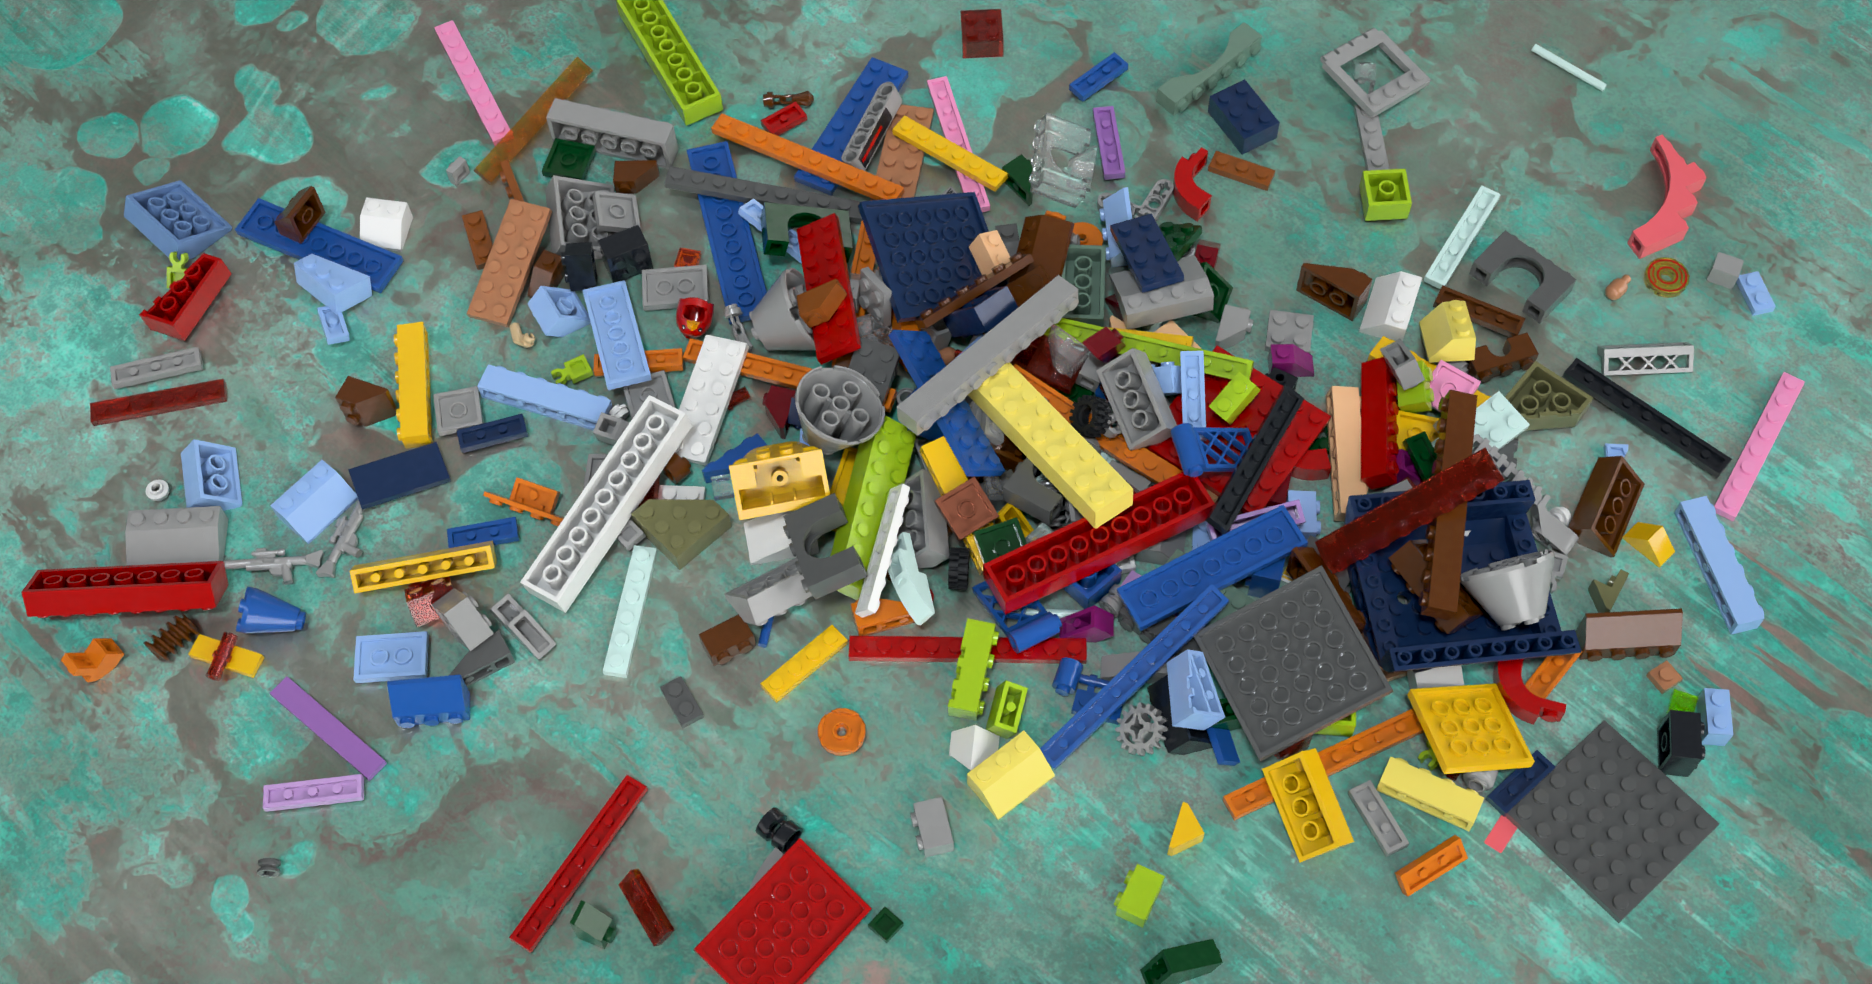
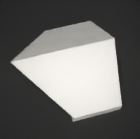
M977 725L952 731L949 756H952L969 770H972L999 749L1000 736Z

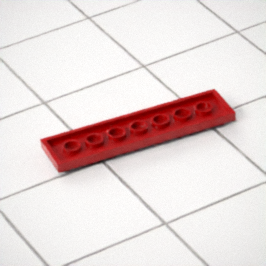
M835 213L796 229L806 291L837 279L847 293L830 320L812 327L817 360L821 365L861 348L839 218Z

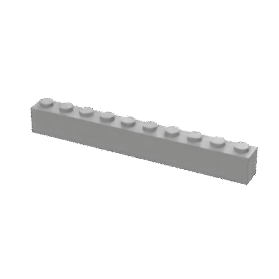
M1059 275L901 402L897 406L898 421L917 436L924 430H928L936 420L945 416L953 406L961 403L970 392L978 389L987 378L994 376L1004 364L1011 362L1021 350L1028 348L1030 343L1038 336H1042L1049 327L1058 323L1066 313L1074 310L1079 302L1078 288Z

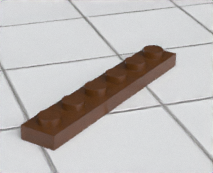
M1021 252L1014 254L1009 258L1010 262L1005 265L1001 263L991 269L992 273L987 276L983 274L974 279L975 283L973 285L959 288L956 291L957 295L952 298L948 296L938 302L939 306L933 310L928 308L920 313L921 317L915 320L918 328L930 327L1034 262L1031 254H1022Z

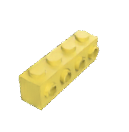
M1391 756L1376 789L1383 794L1466 831L1471 830L1484 800V797L1472 789L1461 788L1450 779H1441L1432 775L1427 769H1418L1409 765L1402 758H1393Z

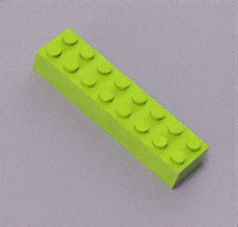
M616 0L618 14L684 124L687 126L722 111L723 105L720 92L664 1Z
M886 415L877 434L858 446L843 505L848 523L837 528L830 555L832 556L854 546L861 557L866 572L889 491L891 488L905 483L916 434L908 430L906 426ZM865 578L836 591L858 600Z

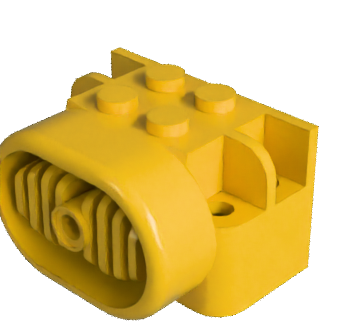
M796 441L757 447L749 451L743 458L729 465L739 520L798 510L830 495L822 448L819 449L815 446H808Z

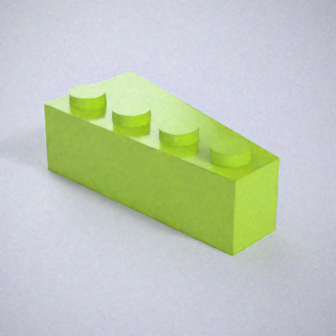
M967 618L961 644L962 652L957 662V676L953 680L952 699H949L948 703L949 716L977 721L978 715H983L985 701L981 700L983 691H988L990 678L986 677L987 669H992L995 655L991 654L992 645L997 646L999 632L995 631L996 624Z

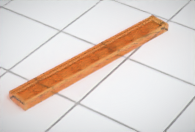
M576 57L474 169V172L490 185L499 175V171H502L500 162L508 160L510 163L547 122L546 116L554 99L567 100L593 70L579 57Z

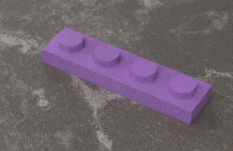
M1114 106L1093 108V119L1104 180L1125 178V167Z

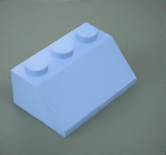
M1125 187L1104 199L1103 208L1099 209L1101 222L1105 221L1106 228H1102L1103 241L1108 240L1106 260H1110L1111 268L1128 266L1110 231V225L1132 219L1128 187Z
M193 439L181 452L186 507L221 506L223 511L241 507L242 496L236 448Z
M321 460L270 506L279 520L309 544L354 504L358 497L345 480L332 467Z

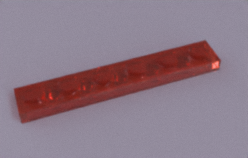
M224 379L90 403L91 423L93 426L227 402V386Z

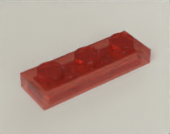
M639 868L633 869L618 885L653 946L662 945L675 930Z

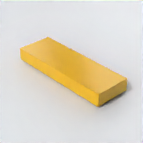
M201 634L198 635L188 653L191 658L251 678L255 677L264 660L262 654Z

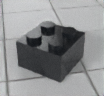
M639 225L598 240L604 265L613 283L626 281L628 278L642 274V270L654 269L648 243Z
M1670 710L1658 726V769L1665 775L1689 777L1693 770L1697 769L1700 761L1704 760L1706 750L1705 746L1702 745L1701 737L1704 735L1705 725L1701 722V713Z

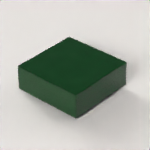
M886 907L868 924V927L885 943H888L904 926V923Z

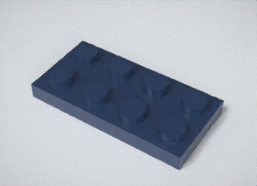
M1152 213L1110 225V231L1142 293L1184 281V273Z

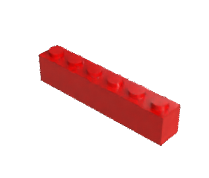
M1384 357L1361 363V480L1371 490L1397 484V474L1399 473L1397 454L1399 453L1397 444L1399 428L1396 415L1399 413L1396 404V396L1398 395L1396 378Z

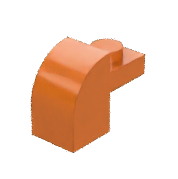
M93 638L84 653H65L61 661L67 667L69 673L73 676H82L88 683L97 681L112 671L124 653L112 638Z

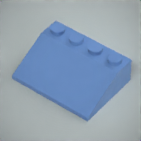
M181 180L127 195L125 199L124 217L167 257H169L171 252L177 251V258L181 260V254L188 253L189 259H192L232 230V226Z

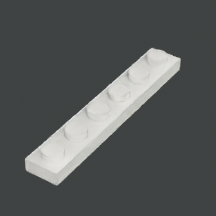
M900 484L889 491L866 572L867 577H865L855 614L862 618L876 613L880 606L879 598L886 584L887 569L892 562V551L897 544V534L899 527L903 523L904 508L909 501L910 487L905 484Z

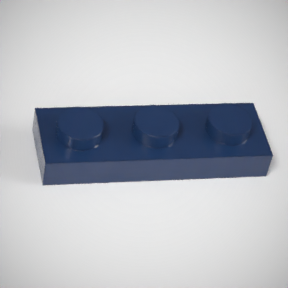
M523 414L456 430L462 453L528 437Z
M1538 750L1532 754L1535 761L1532 767L1517 768L1485 799L1502 816L1505 817L1514 806L1555 769V766Z

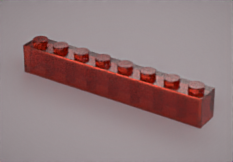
M1485 447L1317 540L1315 544L1324 564L1335 574L1345 570L1356 561L1367 558L1369 554L1378 549L1387 547L1398 538L1409 535L1418 527L1429 524L1438 516L1451 512L1458 505L1474 499L1478 494L1487 489L1496 487L1505 479L1494 458Z

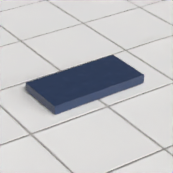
M437 442L348 469L362 510L451 482Z

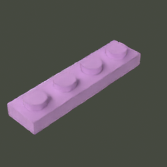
M362 774L264 785L263 809L265 812L364 800V777Z

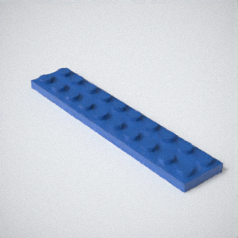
M727 141L687 150L691 170L737 178ZM697 194L725 307L737 304L742 311V314L739 315L740 322L751 320L749 312L754 310L767 292L749 222L738 214L739 208L744 203ZM729 318V319H728L729 325H731L732 322H731V319Z

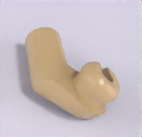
M519 323L509 325L512 340L515 344L525 348L534 345L535 336L532 333L530 335L528 333L522 334Z

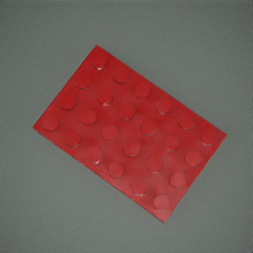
M799 838L702 939L693 951L727 984H803L872 908Z

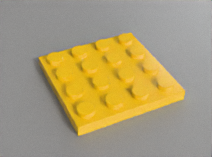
M1496 683L1410 689L1407 696L1444 774L1529 768L1534 764L1535 761Z

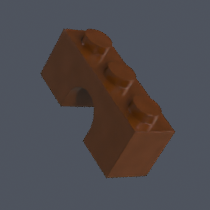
M1527 332L1506 339L1502 349L1505 356H1496L1490 352L1487 345L1475 348L1474 360L1466 361L1469 364L1467 367L1469 369L1468 375L1485 383L1494 377L1508 376L1514 371L1521 369L1528 370L1536 361L1539 353Z

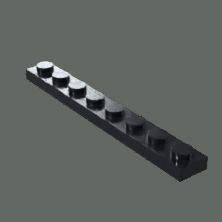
M1576 358L1564 372L1563 378L1715 478H1718L1732 459L1580 359Z
M1285 385L1279 392L1205 519L1207 523L1223 535L1229 531L1304 400L1300 394L1288 385Z

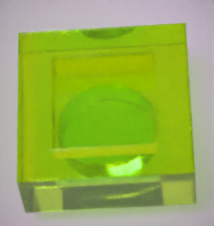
M1674 689L1671 693L1666 713L1668 714L1670 710L1695 712L1698 697Z

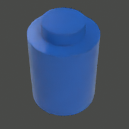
M1067 657L1060 660L1052 683V687L1057 694L1069 696V694L1075 693L1083 670L1082 663Z

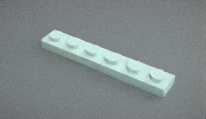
M1481 185L1426 273L1424 282L1438 289H1441L1442 285H1447L1499 201L1501 194Z
M634 545L603 667L604 675L628 677L658 554L657 548Z

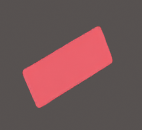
M1501 815L1484 843L1502 853L1517 827L1509 819Z

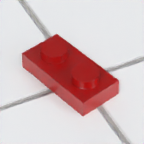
M795 101L762 119L761 126L765 131L779 136L805 122L807 114Z

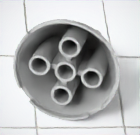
M794 268L784 270L754 310L749 312L754 326L751 328V332L756 340H761L768 352L772 350H816L812 327L809 328L799 316L797 295L806 292L804 276Z
M834 365L833 368H822L820 366L812 369L802 377L795 393V404L803 431L802 439L810 446L822 448V452L825 455H832L834 452L868 441L877 434L885 417V407L882 406L879 391L865 376L847 367Z
M1548 550V554L1543 555V551L1490 563L1488 564L1489 567L1475 568L1462 573L1460 582L1495 623L1501 627V630L1514 628L1516 624H1520L1523 621L1525 625L1537 623L1539 619L1545 617L1555 553L1554 550Z

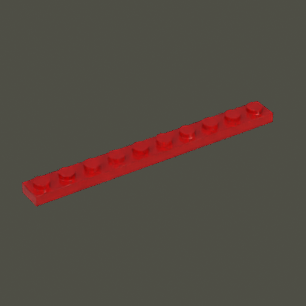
M849 636V661L958 662L959 655L962 652L961 644L963 637ZM999 637L997 646L992 645L991 654L995 655L993 663L1059 664L1062 658L1067 657L1086 664V638H1048L1017 654L1011 647L1007 637Z

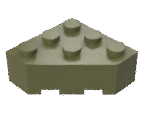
M1537 361L1532 364L1505 396L1511 405L1530 424L1526 430L1575 427L1588 411L1593 397Z
M648 499L631 513L633 522L644 532L646 538L679 570L732 527L729 514L714 500Z

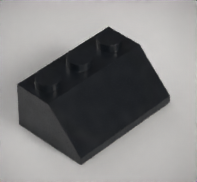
M1168 675L1147 687L1150 702L1154 709L1161 710L1160 716L1165 717L1167 720L1162 725L1167 727L1168 731L1163 732L1162 735L1166 737L1164 745L1168 753L1186 755L1212 748L1207 730L1172 726Z

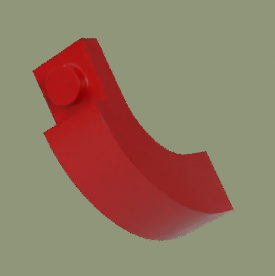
M1202 147L1197 153H1192L1188 160L1183 156L1181 157L1175 168L1173 195L1177 205L1186 215L1197 222L1210 208L1212 195L1199 188L1193 180L1207 164L1208 151Z
M1326 448L1308 450L1292 471L1291 477L1307 481L1328 479L1331 465Z
M1524 659L1495 662L1493 684L1496 683L1510 713L1520 720L1533 725L1538 717L1547 722L1561 721L1567 704L1540 698L1526 688L1521 674Z

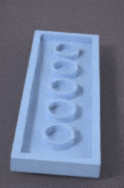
M625 280L582 290L607 389L612 390L652 380Z

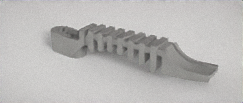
M1436 421V422L1433 424V427L1435 428V430H1436V426H1437V422H1438V421ZM1479 434L1474 435V449L1472 450L1471 462L1482 454V458L1475 466L1481 469L1484 465L1491 462L1492 464L1486 472L1491 475L1494 471L1499 470L1500 472L1496 476L1498 481L1505 477L1509 479L1507 482L1530 480L1536 499L1530 508L1533 537L1548 550H1554V552L1567 555L1577 543L1579 537L1546 510V504L1551 497L1547 494L1541 496L1542 488L1539 485H1533L1534 480L1530 477L1526 478L1524 476L1525 472L1521 469L1518 471L1515 468V463H1509L1506 460L1508 458L1506 455H1500L1497 452L1499 449L1496 446L1491 447L1489 445L1490 441L1487 438L1483 439Z

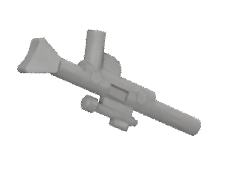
M359 500L348 520L345 515L341 519L338 518L335 524L336 530L329 539L330 544L336 545L328 560L316 571L318 577L334 578L336 563L341 554L346 552L356 558L362 555V550L356 547L358 538L355 535L363 519V515H361L363 510Z
M256 548V551L251 553L252 556H256L254 559L219 561H224L225 569L246 568V571L269 570L272 576H282L284 584L290 585L293 583L291 573L293 565H308L319 569L324 552L319 550L306 556L276 557V555L284 556L285 549L266 551V548Z

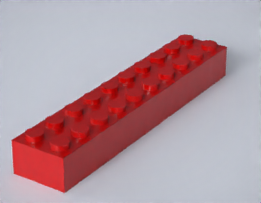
M1181 472L1134 494L1132 506L1096 529L1085 518H1082L983 564V577L1004 614L1007 615L1204 522L1215 503L1198 476L1190 477Z

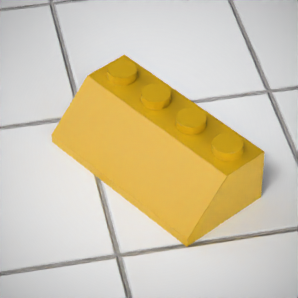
M1316 748L1301 751L1262 769L1299 862L1309 860L1354 842Z

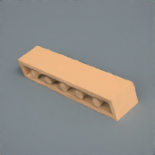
M1332 386L1325 395L1326 412L1331 416L1327 426L1334 521L1345 522L1349 496L1367 494L1369 489L1361 480V396H1359L1358 387Z

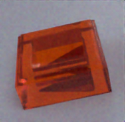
M680 247L674 267L698 265L701 251Z

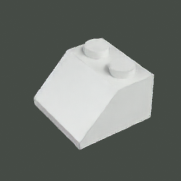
M366 197L360 214V239L385 250L402 252L413 220L408 203Z

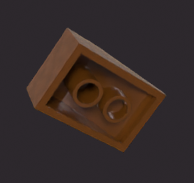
M1303 263L1296 291L1353 322L1367 302L1373 279L1353 268Z

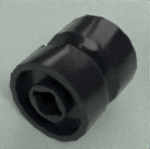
M774 807L762 817L755 831L765 841L771 840V845L784 854L800 838L803 829L793 820L787 821V816L777 807Z

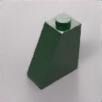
M1209 939L1163 949L1142 967L1140 971L1145 984H1180L1211 973L1223 961L1214 940Z

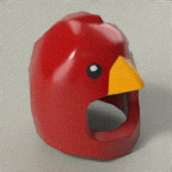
M695 297L679 298L676 310V324L686 338L700 337L709 330L714 315V304Z

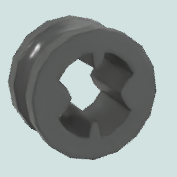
M263 858L258 860V866H260L257 870L258 875L263 877L280 875L278 867L281 866V861L279 859Z

